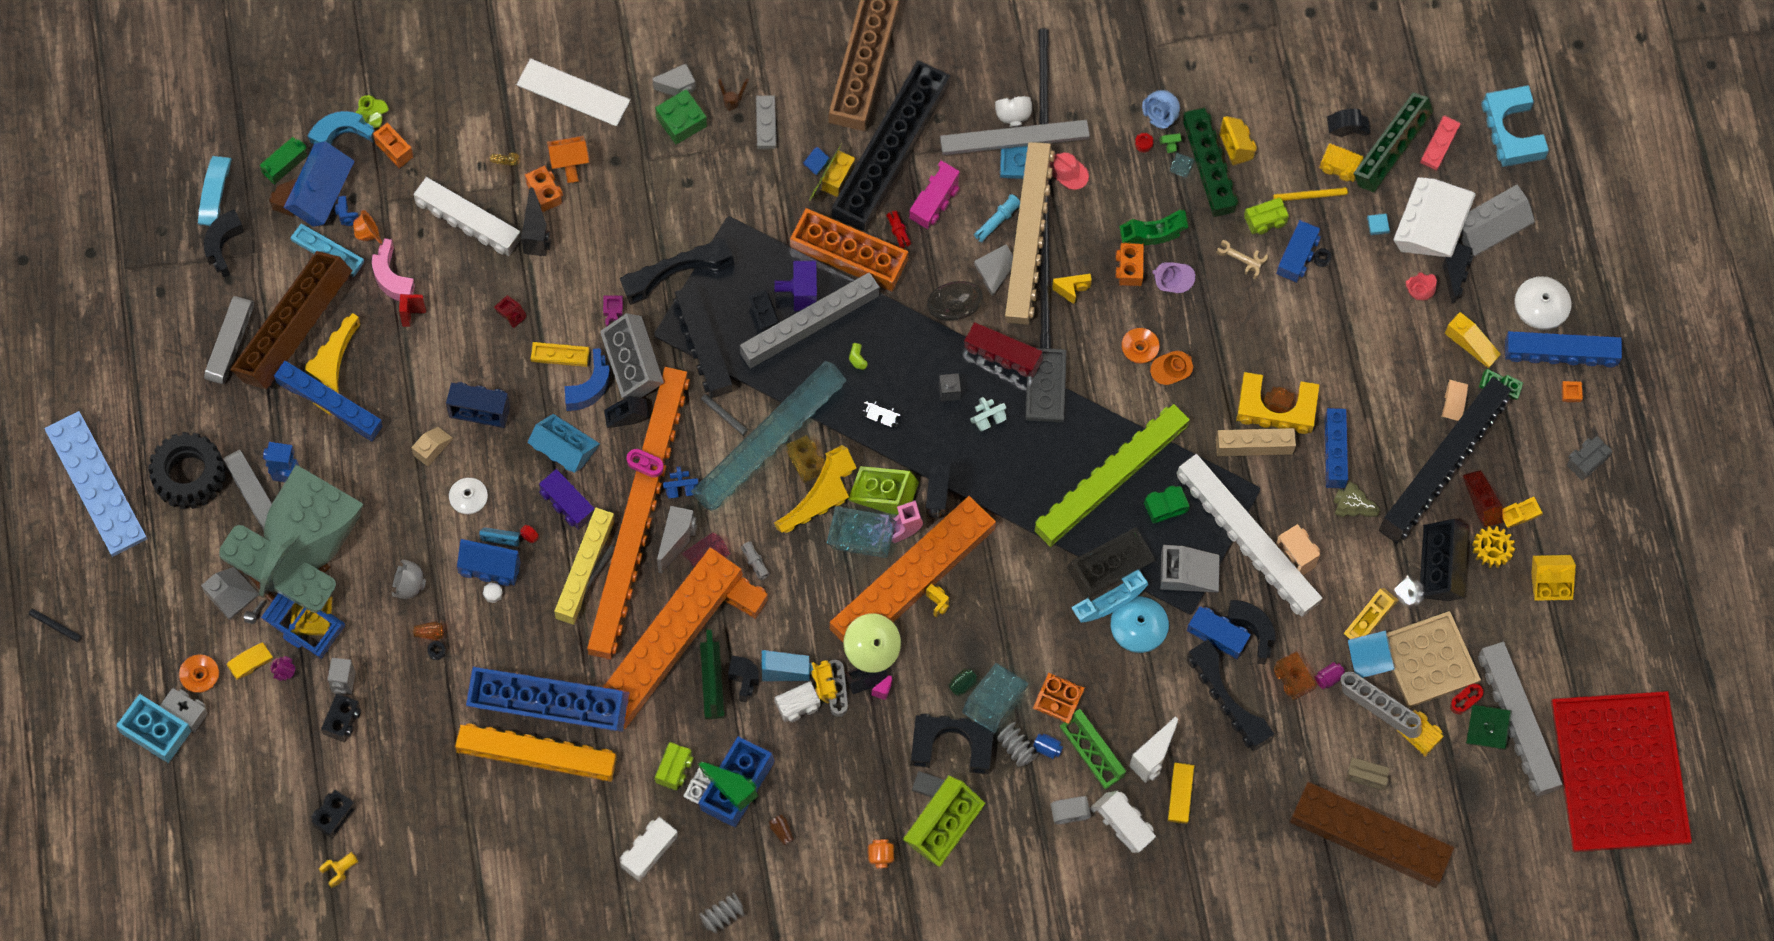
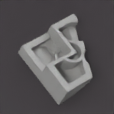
M1007 244L974 261L975 267L984 279L983 283L992 296L996 293L1000 284L1005 281L1007 274L1012 269L1013 255Z

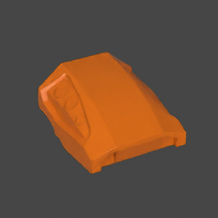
M1048 672L1033 709L1069 724L1085 688Z

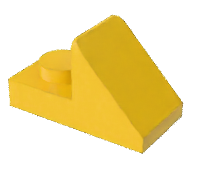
M1084 274L1053 279L1052 289L1075 304V290L1085 291L1090 288L1091 275Z

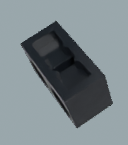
M336 693L321 727L323 735L345 742L347 737L350 738L354 730L352 725L355 719H359L362 709L359 702ZM344 707H351L348 713L341 712ZM338 724L344 725L341 730H339V731L334 730V727H335L336 725H338Z
M337 790L328 793L323 800L324 804L322 807L316 809L311 816L313 827L331 839L334 838L356 809L355 803ZM336 802L343 803L339 809L333 808V805ZM324 818L331 819L330 823L326 825L321 824V821Z

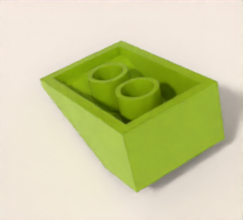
M860 466L848 500L882 512L898 515L897 507L913 501L919 482L911 471Z

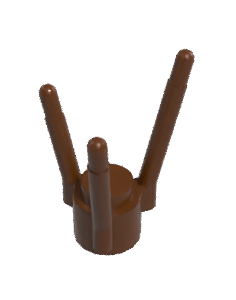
M748 78L745 79L739 94L735 92L727 93L722 80L718 79L722 97L724 98V106L727 108V111L738 107L748 84Z

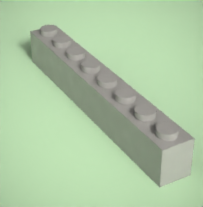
M869 272L740 345V354L751 369L879 296V286Z
M1501 642L1482 648L1478 660L1481 667H1484L1486 671L1487 683L1491 684L1493 688V698L1495 702L1499 703L1501 709L1512 711L1508 735L1510 738H1513L1515 752L1522 759V769L1525 774H1528L1531 791L1535 792L1538 797L1559 790L1562 782L1505 643Z

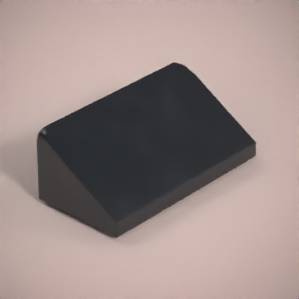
M856 668L844 673L853 694L873 688L888 677L886 669L880 672H865Z

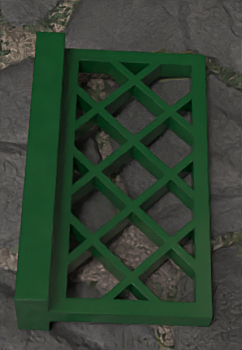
M712 629L706 630L707 642L700 643L704 718L721 719L724 718L720 641L713 642Z

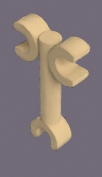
M1222 240L1221 245L1226 249L1218 248L1217 254L1220 256L1228 254L1248 264L1245 274L1247 275L1250 270H1253L1255 272L1254 279L1258 278L1261 265L1267 262L1268 255H1265L1263 259H1259L1257 257L1259 251L1257 250L1252 259L1230 248V243Z

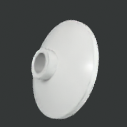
M474 478L458 480L453 484L449 492L451 506L462 514L477 513L485 506L488 498L487 489L484 484ZM470 491L471 495L465 496L464 493Z

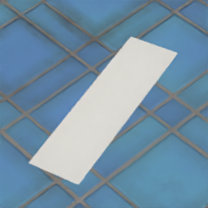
M533 59L529 60L517 83L520 87L617 126L630 99Z

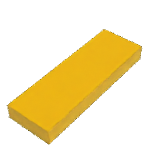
M533 342L531 362L588 367L590 347Z
M1174 763L1168 821L1188 823L1194 765Z

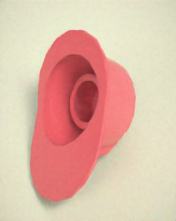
M1056 154L1054 162L1050 163L1052 176L1065 187L1077 190L1087 184L1089 179L1088 171L1072 154Z

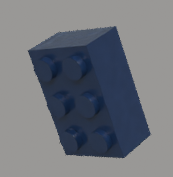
M463 382L451 383L446 401L449 418L505 428L510 410L508 393L500 389L489 390L483 386H468Z

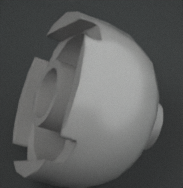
M402 559L400 562L403 563V566H398L392 587H396V593L392 592V597L410 599L415 597L419 590L424 589L426 579H423V572L416 563Z

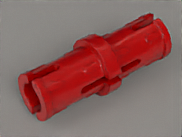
M892 211L894 218H892L889 212L886 217L892 227V234L897 238L899 247L906 248L903 241H905L908 247L911 241L905 232L906 227L901 223L898 212Z

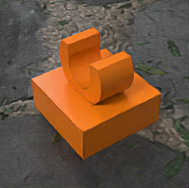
M1562 382V402L1574 403L1583 400L1582 382Z

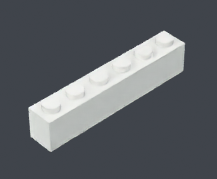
M427 177L414 193L417 206L430 210L437 218H444L451 226L461 228L468 236H475L482 244L494 247V250L499 254L510 256L521 240L519 230Z

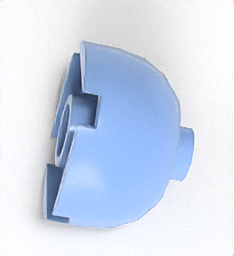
M1158 90L1151 93L1143 101L1142 109L1145 117L1148 115L1152 119L1149 121L1151 124L1158 128H1167L1178 118L1180 104L1172 93Z

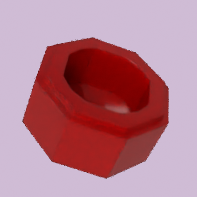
M524 525L520 529L521 536L527 542L534 544L539 539L538 533L531 526Z

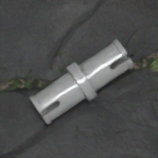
M751 541L746 542L740 548L747 557L748 565L753 568L759 580L767 578L770 573L762 562V556L758 555Z

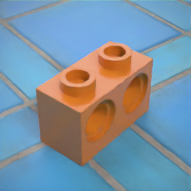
M388 123L373 133L375 144L398 168H401L413 158L412 148Z
M543 166L525 174L526 184L529 189L530 187L534 188L542 213L562 204L561 197L563 193L559 186H555L553 182L555 178L551 170L547 171L546 167ZM539 179L545 180L542 183L537 182ZM547 194L553 195L551 198L545 197Z
M1121 243L1120 250H1116V261H1119V267H1116V278H1119V285L1142 286L1143 244ZM1126 254H1131V255H1133L1134 257H1133V258H1128V257H1126L1125 255H1126ZM1131 271L1133 275H1127L1125 272Z

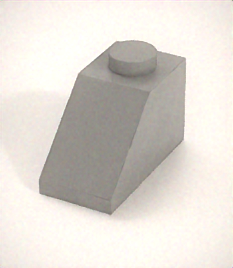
M686 64L652 78L654 90L673 96L687 89L689 94L696 90L695 80Z

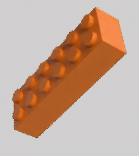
M807 208L790 238L791 248L859 278L870 272L878 286L893 292L908 261V251Z

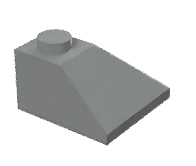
M235 567L215 573L201 585L204 593L229 620L259 596V593Z

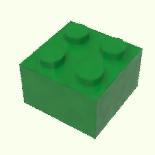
M687 89L655 107L657 120L675 145L707 127L706 115Z

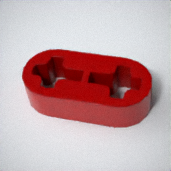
M1478 684L1467 686L1452 699L1450 703L1451 711L1457 715H1462L1468 711L1472 705L1478 703L1482 698V687ZM1471 690H1472V691H1475V690H1476V691L1478 692V693H1477V697H1476L1475 695H1473V696L1469 699L1468 696L1470 695ZM1464 700L1465 703L1462 708L1455 706L1457 704L1456 701L1460 703Z

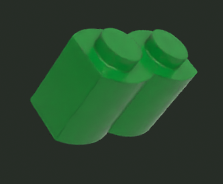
M1170 486L1165 489V492L1161 493L1152 492L1147 495L1144 502L1152 523H1158L1171 517L1182 515L1188 512L1190 507L1181 486Z

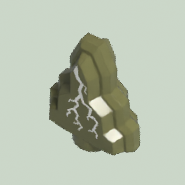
M1348 481L1344 490L1338 489L1333 503L1338 504L1335 515L1341 517L1347 515L1355 517L1359 514L1366 517H1377L1380 512L1379 507L1373 501L1366 499L1365 493L1359 490L1358 485L1351 481Z

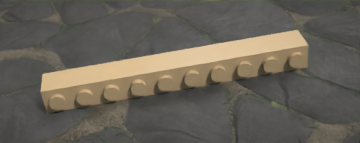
M1028 142L1005 314L1007 323L1029 325L1030 318L1034 317L1032 301H1036L1037 293L1034 285L1038 283L1039 272H1036L1037 266L1041 264V255L1039 254V248H1043L1041 232L1045 231L1046 220H1043L1044 213L1047 214L1048 202L1045 201L1046 196L1050 195V185H1048V179L1052 178L1050 163L1054 162L1055 151H1052L1051 144Z

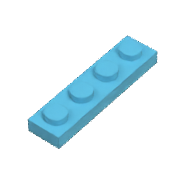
M300 224L291 236L292 242L313 254L316 251L340 256L353 270L350 274L353 277L364 264L363 258L303 224Z

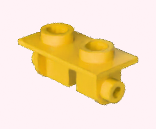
M827 660L822 661L821 665L812 662L813 670L811 673L817 685L815 689L819 699L829 703V700L835 699L837 695L835 681H827V679L833 677L831 664Z

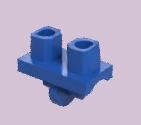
M680 466L676 467L677 472L670 473V479L678 478V481L663 482V489H666L668 499L677 498V487L685 486L686 496L696 495L698 478L682 480V477H689V471L681 472Z

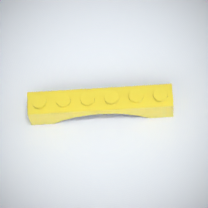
M595 507L554 611L556 619L575 624L593 568L614 525V513Z

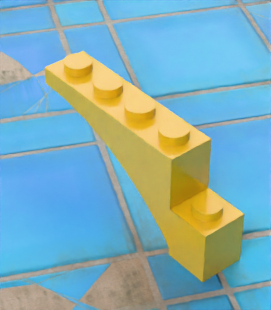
M352 313L349 317H346L338 331H334L331 334L327 344L322 345L316 357L309 360L305 366L306 374L339 393V369L343 354L351 337L360 326V320L357 315ZM313 402L314 405L322 409L324 412H326L330 416L332 415V413H330L326 409L322 408L321 406Z
M841 445L825 453V464L812 489L793 510L774 522L778 531L790 532L799 523H807L816 514L822 515L828 511V508L839 506L845 502V499L849 498L840 477L850 475L852 470L856 469V466L847 447Z

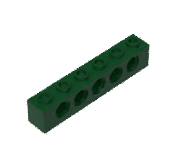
M1414 92L1411 94L1353 173L1358 187L1375 192L1433 113L1428 97Z
M1205 107L1186 111L1183 114L1182 121L1212 216L1214 218L1235 213L1238 199L1236 194L1233 195L1232 180L1226 174L1228 172L1227 165L1221 158V146H1217V134L1215 129L1212 130L1211 115L1210 113L1207 114ZM1197 128H1202L1204 131H1199ZM1202 144H1207L1210 147H1203ZM1208 160H1212V161H1214L1215 163H1214V164H1210V163H1208L1207 161H1208ZM1212 177H1219L1220 180H1215ZM1217 193H1223L1225 196H1219Z

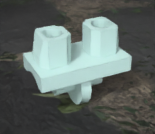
M982 397L979 399L980 405L976 406L975 409L977 412L981 410L984 412L970 418L972 424L976 423L979 430L983 431L991 427L987 419L991 415H993L996 424L1007 420L1004 411L1006 406L1003 403L990 409L989 406L993 405L994 401L992 399L986 401Z

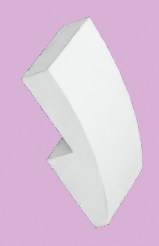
M700 767L683 796L697 804L711 782L702 773Z

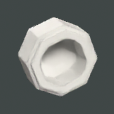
M489 583L484 586L483 596L487 602L496 603L501 599L503 592L498 584Z

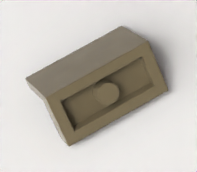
M1352 757L1346 780L1384 791L1387 786L1390 768Z

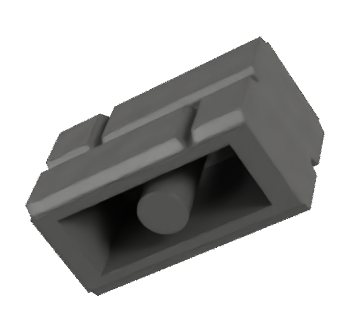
M1595 436L1592 440L1588 438L1581 445L1583 448L1580 451L1574 450L1568 456L1570 460L1567 463V467L1575 472L1581 480L1586 479L1612 454V450L1598 436Z

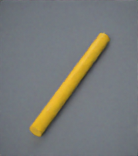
M1347 188L1273 194V200L1281 198L1282 201L1342 196L1347 195L1348 192Z

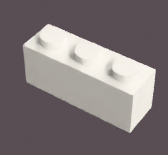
M660 817L648 824L646 833L643 836L639 835L633 843L634 847L630 851H625L620 858L622 860L620 862L621 867L639 882L678 837L677 831Z

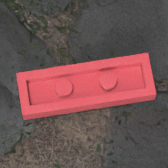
M1443 116L1420 163L1437 170L1461 123Z

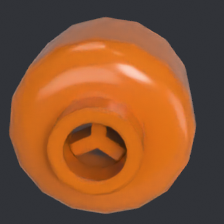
M888 839L872 840L873 843L868 845L869 863L876 864V868H888V864L894 861V845L889 843Z

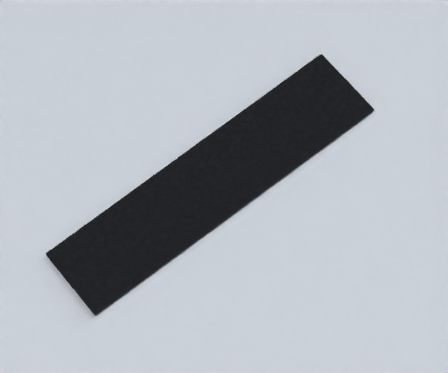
M730 216L726 217L713 240L725 237L735 264L719 271L695 268L682 288L697 285L730 377L929 479L931 461L950 463L948 490L965 499L970 496L979 506L1038 537L1040 536L1035 532V522L1042 515L1046 516L1050 513L1049 510L1054 504H1060L1069 491L1074 492L1078 488L1077 485L1083 479L1087 480L1092 476L1091 473L1095 468H1101L1110 455L1113 454L1115 456L1124 443H1130L1133 440L1132 437L1138 431L1142 432L1145 429L1065 388L1064 422L1025 420L1027 377L1020 375L1012 368L1006 369L1002 367L998 362H990L982 355L969 353L965 349V336L879 293L877 298L750 369L740 354V345L764 331L760 330L748 296L766 289L779 322H782L799 312L794 311V294L792 292L775 293V280L792 281L793 261H816L817 301L855 280ZM672 304L654 333L655 338L692 356L690 349L693 347L691 342L687 343L684 334L686 328L681 326L679 321L680 311L679 309L676 310L674 304ZM853 343L862 345L860 355L867 361V367L864 370L855 368L849 360ZM959 373L960 400L941 401L939 376ZM984 397L986 401L991 399L994 401V404L989 406L990 409L1004 403L1007 420L996 424L993 415L987 417L991 427L983 431L979 430L976 423L972 424L970 418L984 412L983 410L977 412L975 409L976 406L980 405V398ZM873 399L881 402V407L888 409L891 406L899 409V414L903 416L897 417L900 420L898 427L894 426L892 428L880 423L882 415H879L878 421L864 417L862 410L864 407H868L865 401L870 402ZM1170 442L1054 545L1121 580L1139 569L1148 582V586L1143 590L1144 592L1191 615L1195 611L1204 592L1160 589L1161 552L1163 545L1185 546L1219 555L1220 565L1232 540L1228 537L1227 531L1216 523L1215 517L1203 508V503L1198 498L1196 499L1192 496L1190 488L1186 484H1182L1177 477L1178 468L1195 454ZM1200 457L1243 508L1249 512L1260 492V488ZM1170 486H1181L1190 506L1188 512L1158 523H1152L1144 505L1147 495L1152 492H1165V489Z

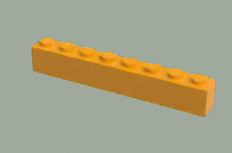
M474 724L460 725L455 746L457 753L610 782H612L617 760L616 754L608 749L599 751L587 745L578 747L570 742H563L561 744L556 743L555 740L550 738L540 740L528 734L519 736L512 731H505V733L497 732L496 729L491 727L481 729Z

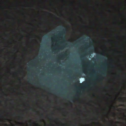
M1176 153L1170 167V172L1187 178L1194 159Z

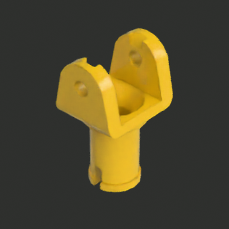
M350 852L338 862L328 860L319 870L324 873L334 868L338 875L329 882L330 887H335L346 879L345 871L359 861Z

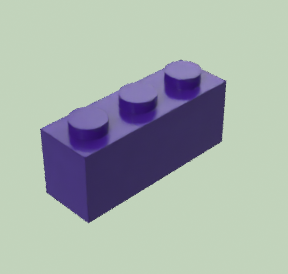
M557 469L539 483L540 495L546 501L549 499L553 503L552 507L557 513H562L566 517L565 520L571 527L575 526L579 530L591 520L595 508Z

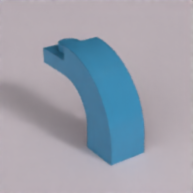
M342 111L329 114L318 121L308 134V138L313 144L326 141L331 145L338 135L352 132L374 143L373 133L375 128L365 123L362 115Z

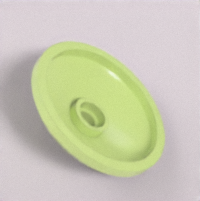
M865 614L859 616L851 622L844 635L845 654L848 660L862 671H883L890 667L899 655L901 648L899 631L894 623L883 615ZM875 639L879 641L878 646L874 645Z

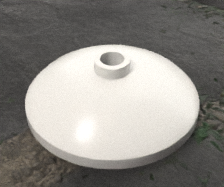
M1534 277L1525 281L1519 287L1515 296V309L1519 317L1527 325L1542 330L1553 329L1560 326L1567 319L1571 310V298L1566 288L1558 281L1548 277ZM1542 296H1547L1548 300L1543 299Z

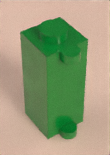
M294 137L290 138L260 164L262 174L275 185L308 157L306 145L301 140Z

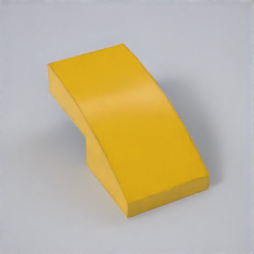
M1535 497L1499 510L1507 528L1543 515Z
M262 642L227 662L226 665L236 680L253 673L255 668L271 662L273 657Z

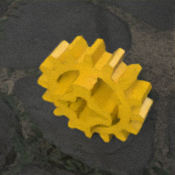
M1490 526L1487 527L1486 531L1481 529L1480 534H1476L1475 541L1472 543V546L1475 547L1472 552L1478 553L1476 560L1482 559V565L1486 562L1489 563V568L1493 564L1497 568L1500 567L1501 563L1506 565L1513 556L1511 553L1515 551V548L1511 547L1515 542L1509 541L1511 534L1505 535V529L1501 532L1498 531V526L1494 530ZM1482 540H1483V545L1485 546L1483 549H1482V547H1481V542H1482ZM1503 545H1505V547H1506V552H1505V553H1504Z

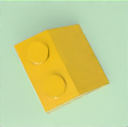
M1223 117L1219 135L1232 166L1252 160L1256 152V145L1254 141L1250 140L1248 126L1244 125L1242 119Z

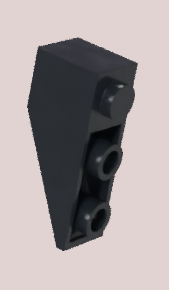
M1458 243L1455 246L1452 257H1445L1442 265L1452 304L1455 303L1456 298H1461L1463 288L1460 286L1462 282L1466 281L1468 271H1465L1467 265H1471L1473 255H1470L1472 248Z

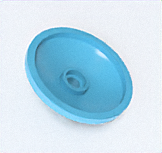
M1137 596L1125 606L1113 612L1110 627L1114 639L1120 646L1131 652L1145 653L1156 649L1163 643L1168 633L1169 621L1165 610L1160 604L1150 598ZM1143 618L1144 622L1140 623L1137 619Z

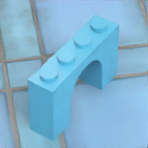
M1529 86L1486 93L1482 101V109L1487 114L1488 128L1492 130V142L1497 147V158L1501 161L1503 167L1545 159L1549 151L1544 134L1518 138L1509 134L1503 126L1502 119L1505 116L1531 109L1533 98Z

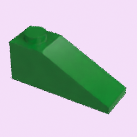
M704 762L698 764L702 773L739 811L744 809L758 796L755 790L757 786L751 779L746 780L742 775Z

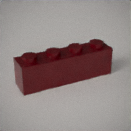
M975 322L964 340L965 349L969 353L982 355L986 360L998 362L1006 369L1012 368L1025 377H1034L1043 360V352Z

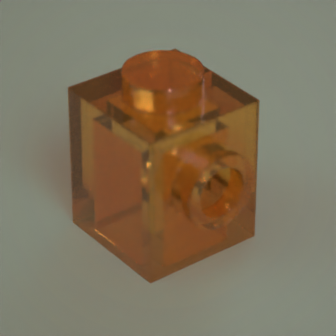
M1273 386L1271 393L1267 391L1264 402L1267 403L1266 408L1275 413H1286L1291 407L1295 394L1288 392L1285 388Z

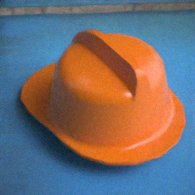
M362 210L361 215L353 222L355 238L364 242L376 239L382 244L376 223L367 211Z
M1182 351L1169 352L1153 361L1150 369L1151 375L1156 382L1163 385L1183 380L1190 376L1193 371L1192 358Z

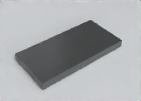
M1036 348L1043 352V360L1035 376H1027L1025 420L1064 422L1066 350Z

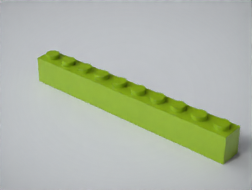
M1175 404L1170 408L1165 407L1156 420L1152 419L1147 423L1146 429L1142 432L1138 431L1132 437L1133 440L1130 443H1124L1115 456L1113 454L1110 455L1101 468H1095L1091 473L1092 476L1087 480L1083 479L1077 485L1078 488L1074 492L1069 491L1060 504H1054L1049 510L1050 513L1046 516L1042 515L1035 522V532L1050 547L1188 427L1190 419Z

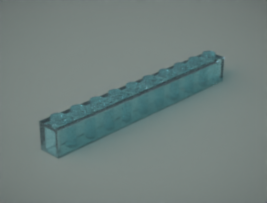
M825 361L691 490V493L704 508L710 511L717 509L726 497L734 493L738 485L745 482L754 470L761 467L762 462L767 457L772 456L776 449L785 443L794 431L802 427V423L807 418L812 417L821 405L828 402L829 397L834 392L842 388V384L847 380L833 363Z

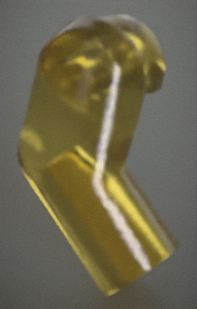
M513 152L509 156L494 153L490 156L491 163L510 166L516 165L519 159L518 154Z

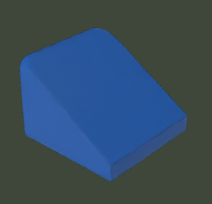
M816 147L803 164L817 176L829 165L830 158Z

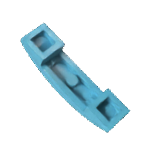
M212 156L201 195L198 216L199 225L210 226L220 215V202L225 179L229 174L231 158Z
M1139 569L1122 578L1123 584L1093 601L1087 598L1071 607L1079 621L1082 623L1104 617L1137 597L1148 586V582Z

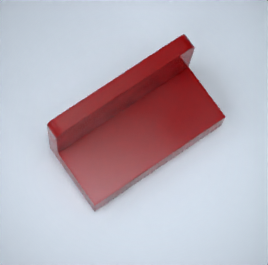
M400 294L399 314L402 326L410 327L411 313H426L423 295Z

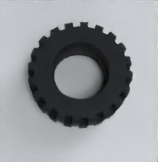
M182 432L181 436H178L176 433L171 435L172 438L169 440L165 438L161 441L163 445H157L154 449L155 455H151L149 459L151 464L148 465L149 477L156 493L160 495L164 502H169V505L173 507L179 505L180 509H187V506L195 509L198 508V504L202 503L203 506L208 504L207 500L210 498L213 500L217 496L216 491H221L223 488L222 482L225 481L226 477L224 473L226 471L225 464L214 442L211 443L210 439L206 436L201 438L198 433L189 435V432ZM185 458H197L204 462V471L197 480L181 484L170 479V471L178 461Z

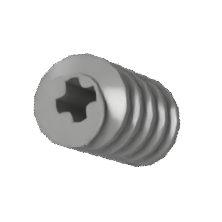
M1013 722L1001 731L997 740L1003 742L1002 747L1008 748L1007 753L1012 754V760H1017L1016 765L1021 767L1033 761L1039 753L1032 754L1035 749L1034 746L1027 748L1030 741H1022L1025 734L1018 736L1021 729L1014 730L1013 727L1016 723Z
M734 893L732 894L733 899L729 896L726 897V903L720 900L719 907L712 905L713 912L706 909V916L699 913L702 922L709 931L711 930L716 934V926L724 929L723 922L730 925L731 917L737 921V913L742 917L744 916V909Z

